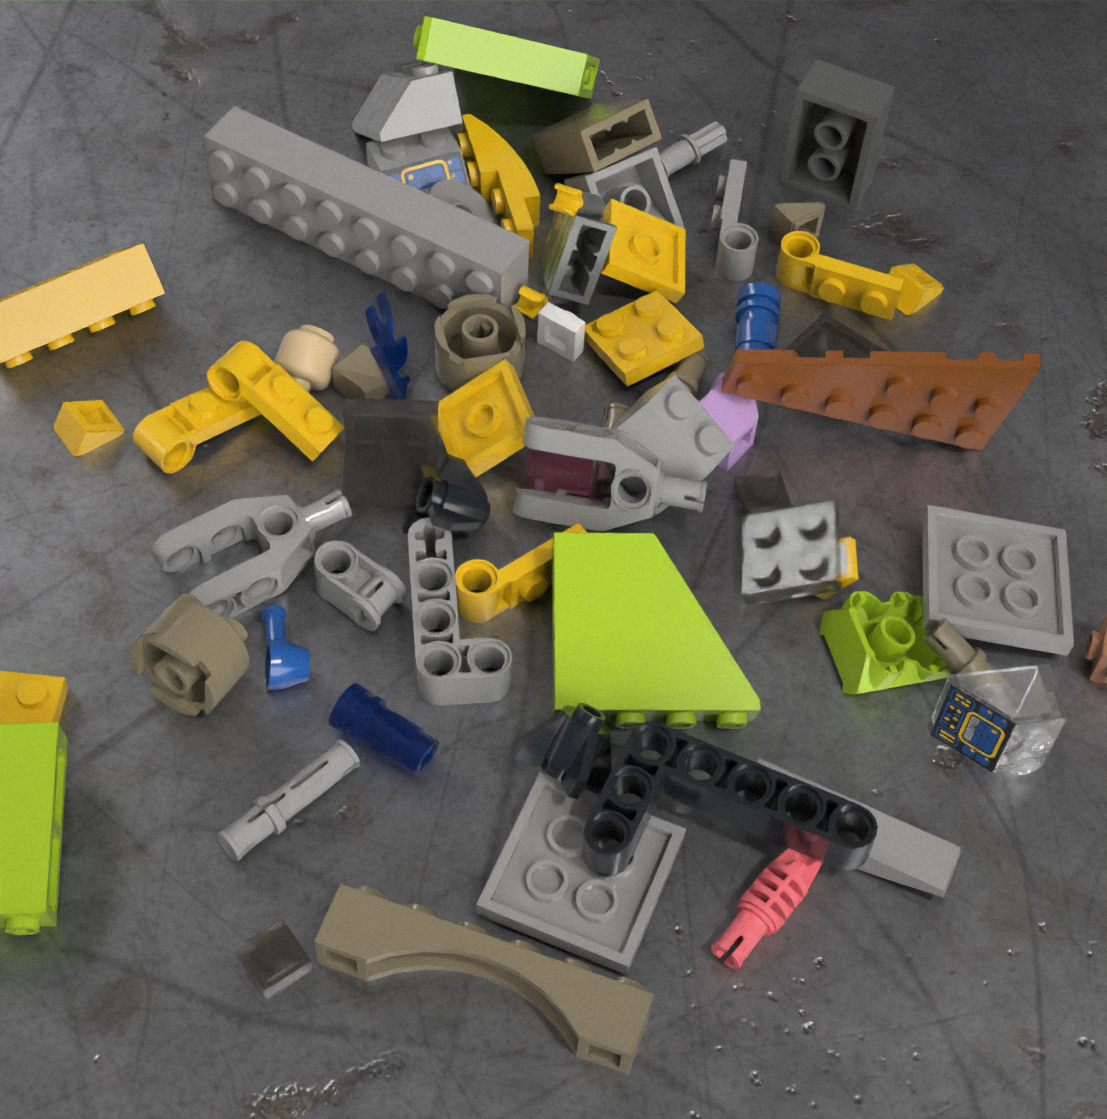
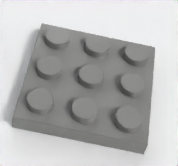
M927 505L922 515L923 630L928 631L933 625L938 628L937 622L942 618H946L949 624L965 638L1067 656L1074 646L1066 530Z
M539 772L476 904V914L627 975L683 843L686 828L651 816L631 861L625 870L616 876L604 877L596 875L584 863L583 835L586 821L599 794L583 789L578 800L571 798L561 785V781ZM608 837L601 838L595 842L597 846L606 850L615 849L620 846L618 841Z

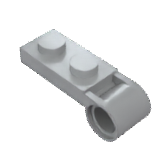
M735 159L730 160L728 176L719 175L716 200L723 201V206L714 204L710 230L718 231L716 249L718 250L715 262L717 273L727 280L741 281L747 279L753 272L759 237L751 226L737 223L747 161Z

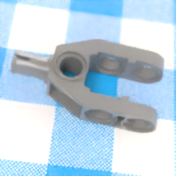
M534 416L526 418L523 444L526 447L613 463L616 467V472L611 485V497H604L603 501L567 495V490L558 489L554 493L535 489L519 490L516 487L513 513L527 519L571 527L579 523L584 529L602 532L652 518L654 509L659 508L660 504L698 510V512L703 511L708 482L665 476L666 471L662 470L663 460L621 430L549 417ZM628 476L639 477L645 482L647 489L641 493H631L624 488L622 480Z
M339 489L303 508L299 504L295 505L289 495L233 499L161 535L155 541L152 553L164 571L177 572L199 561H202L204 564L212 560L211 555L243 539L246 542L250 540L257 541L262 549V554L200 584L189 593L222 618H234L285 592L316 553L314 545L315 533L344 518L351 517L352 512L345 496H342V492Z

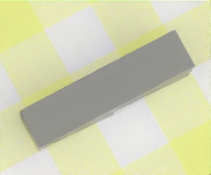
M759 758L757 763L857 803L873 814L878 826L877 835L869 858L864 865L857 868L858 870L944 898L961 854L960 846ZM744 790L741 797L748 801L760 799L756 793ZM790 811L787 813L795 821L806 822L810 820L808 815L800 811ZM843 831L838 833L840 838L846 842H861L859 837L852 832Z

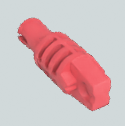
M790 848L786 849L774 861L769 862L739 899L736 909L738 915L719 939L711 945L714 955L720 959L734 943L736 945L735 949L723 963L732 969H739L763 936L777 933L806 896L823 862Z

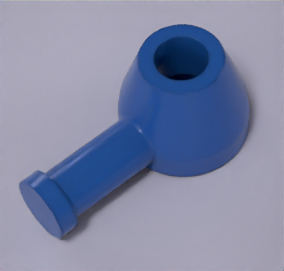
M269 605L261 611V621L264 624L266 640L265 685L267 690L289 688L308 681L310 675L309 649L286 641L284 627L286 611L279 605Z

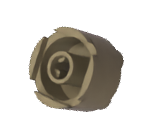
M470 294L454 299L447 305V311L441 317L438 315L434 325L435 368L439 379L449 388L450 394L503 359H506L514 367L520 380L525 363L526 325L521 312L512 304L508 308L497 303L498 297L489 294Z
M184 593L176 601L172 602L131 645L129 659L137 676L145 671L154 682L148 690L165 705L188 716H196L200 710H205L206 715L217 706L247 672L250 658L244 641L247 639L248 634L244 626L232 617L222 618L219 614L204 606L195 596Z

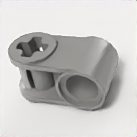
M337 540L326 542L315 553L314 569L317 593L322 599L330 602L347 614L357 625L365 630H376L381 624L380 617L394 603H401L407 597V589L396 574L378 565L347 542ZM334 570L344 571L343 573L339 574L330 573V571Z

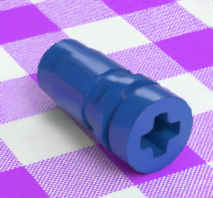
M753 282L740 288L735 314L736 322L738 323L735 351L736 349L774 350L781 305V293L774 286L763 282Z

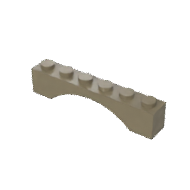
M340 883L314 940L318 964L365 981L375 980L394 973L425 969L457 971L488 979L514 991L539 1009L561 1032L575 1056L627 1075L630 1074L654 998V993L645 991V988L633 979L621 976L614 979L592 972V969L587 964L579 960L563 958L560 961L540 954V951L535 946L525 941L511 940L506 942L489 936L486 930L474 923L462 921L455 924L443 920L425 906L414 903L404 906L389 901L381 892L368 886H358L355 889Z

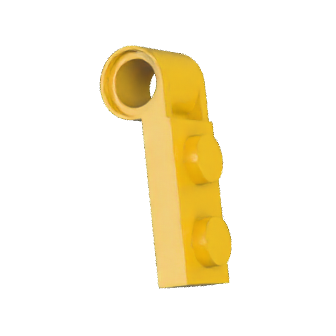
M793 231L783 237L775 272L780 284L830 303L892 321L904 279L819 254V241L808 232Z
M237 342L207 371L209 385L217 395L229 401L238 400L241 396L246 398L312 462L345 428L278 363H274L259 347L251 342Z
M208 386L146 416L135 428L133 442L163 472L171 474L181 470L190 462L194 456L197 444L261 415V413L243 396L238 400L229 401L217 395L211 386Z
M579 523L563 531L565 533H588ZM553 538L499 570L490 562L481 559L469 560L460 565L455 573L458 615L468 622L482 623L508 608L516 607L525 600L530 602L540 597L547 587L552 585ZM472 590H482V591H484V592L474 593V592H471V591H472Z

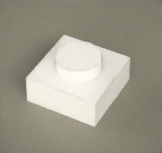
M548 302L538 313L537 343L574 362L583 352L585 321L579 319L572 312L564 311Z

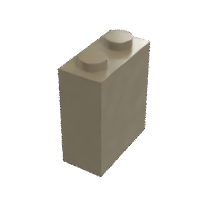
M648 98L598 103L531 135L545 174L596 172L662 139Z

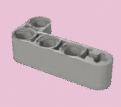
M430 517L419 519L412 524L408 531L409 575L418 694L425 702L439 706L499 701L508 694L511 688V650L505 642L495 638L460 639L451 531L433 526ZM426 551H434L435 558H426ZM438 588L439 590L431 591L426 589ZM432 629L443 630L442 632L438 633L429 632V630ZM485 668H494L498 671L488 673L483 672L481 670ZM435 671H444L447 674L442 676H435L430 673Z

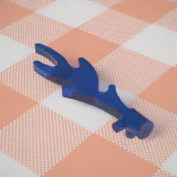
M381 292L375 297L379 306L381 321L373 305L365 310L367 323L376 344L370 351L382 370L392 396V400L387 399L385 402V407L392 410L386 415V419L389 422L394 421L397 428L406 429L413 425L410 403L406 400V390L411 378L408 375L401 377L398 374V370L403 367L407 359V338L402 336L397 341L394 339V320L391 307L385 293Z

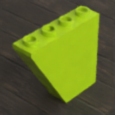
M424 16L423 25L419 24L417 26L413 40V48L418 50L416 56L418 60L588 99L592 98L600 61L599 58L585 53L429 16Z
M554 532L552 543L553 716L562 711L564 706L576 707L578 703H585L603 713L606 717L605 721H615L616 727L634 729L646 721H666V726L674 729L696 727L697 721H717L718 728L739 729L746 727L747 721L755 720L761 711L759 697L654 533Z
M58 722L0 724V928H5L6 933L13 935H34L40 932V927L57 925L68 739Z

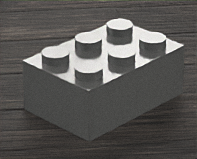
M815 59L796 90L779 184L856 212L874 178L895 86Z

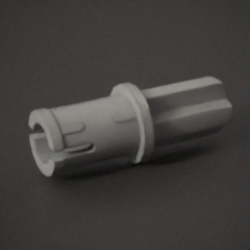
M717 121L711 122L691 135L682 134L679 136L677 143L660 152L659 155L667 177L689 164L697 165L701 161L702 156L723 145L727 141L725 127L721 126Z

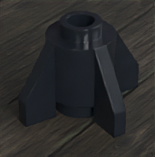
M448 454L438 471L419 464L415 471L418 482L421 485L416 499L417 511H412L402 527L404 534L408 535L409 528L413 523L430 517L433 526L451 531V534L464 533L470 535L486 524L491 510L488 496L465 460Z
M578 703L576 707L567 705L563 707L562 711L522 736L512 755L518 761L535 767L540 765L548 775L561 781V785L569 797L578 800L586 785L602 790L612 771L610 729L604 724L606 717L596 708L585 703Z

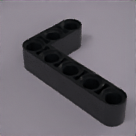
M645 722L636 726L629 734L586 821L583 835V858L588 869L596 875L609 877L623 872L631 861L661 795L837 869L846 871L861 867L869 858L878 826L873 814L857 803L664 724ZM652 750L661 754L662 757L650 760L642 757L639 753ZM700 770L709 774L710 778L697 780L689 776L688 773ZM744 790L753 791L760 799L755 801L744 800L737 793ZM631 793L640 797L641 801L635 804H627L620 801L617 797L622 794ZM790 811H800L808 815L810 820L806 822L795 821L787 813ZM843 831L852 832L859 837L861 842H846L840 838L838 833ZM608 837L618 841L620 846L615 849L606 850L597 846L595 842L601 838Z

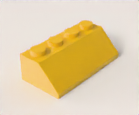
M144 244L121 248L0 298V363L5 362L7 369L33 359L30 351L47 344L49 351L73 342L74 337L72 333L88 326L90 333L115 324L113 315L129 309L131 316L155 307L156 304L153 298L165 292Z

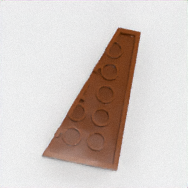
M736 349L722 378V392L746 399L781 405L790 409L825 415L834 419L869 425L878 429L913 435L921 439H930L966 449L982 451L1040 370L1041 358L1040 353H1023L1022 360H996V352H978L976 359H950L949 355L945 352L870 351L869 358H843L844 351L826 350L825 357H799L794 350Z

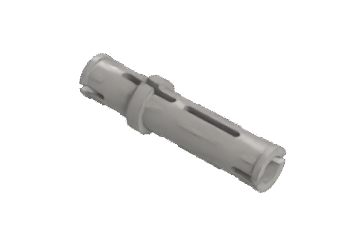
M340 739L325 753L300 770L267 797L263 795L257 797L251 802L252 808L223 831L216 834L223 850L230 858L237 862L270 834L279 835L286 829V822L316 798L320 797L336 782L360 766L358 763L360 761L355 751L348 743Z

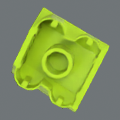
M855 591L840 609L823 612L819 635H824L843 682L841 693L860 694L952 677L950 675L952 669L922 641L923 635L927 632L923 630L922 595L913 596L908 592H894L887 601L880 602L876 596L867 591Z

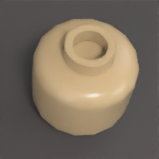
M302 325L300 329H293L284 335L274 363H278L308 393L309 390L321 391L327 388L333 375L332 367L339 360V349L333 343V336L327 331L312 325Z

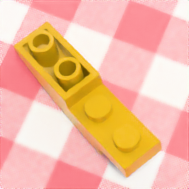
M462 115V133L456 134V142L461 149L463 158L467 160L465 167L470 186L475 187L476 191L487 202H492L495 215H502L501 228L529 240V259H532L534 226H539L541 195L536 183L522 159L498 133L473 115Z

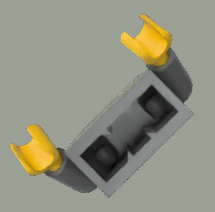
M560 183L555 185L554 188L557 189V195L554 203L549 204V209L556 212L539 259L545 287L537 291L526 285L520 288L518 293L521 297L513 306L523 315L535 319L548 302L555 306H560L572 300L589 305L617 230L616 225L601 218L605 211V203L600 196L582 192L579 189Z

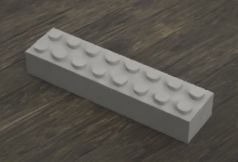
M233 106L203 136L214 200H217L225 207L234 208L252 217L259 223L272 226L295 240L308 243L331 257L344 260L367 274L380 277L403 291L411 292L433 302L441 309H447V305L454 299L470 294H489L498 297L497 303L510 308V304H516L521 297L518 293L523 285L528 286L529 240L236 106Z

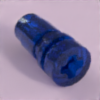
M357 682L344 691L329 717V725L344 735L349 734V738L358 744L364 741L371 746V749L397 766L404 767L416 776L420 775L427 768L439 747L438 740L425 733L424 729L398 712H392L386 708L385 700L377 695L373 697L371 691Z

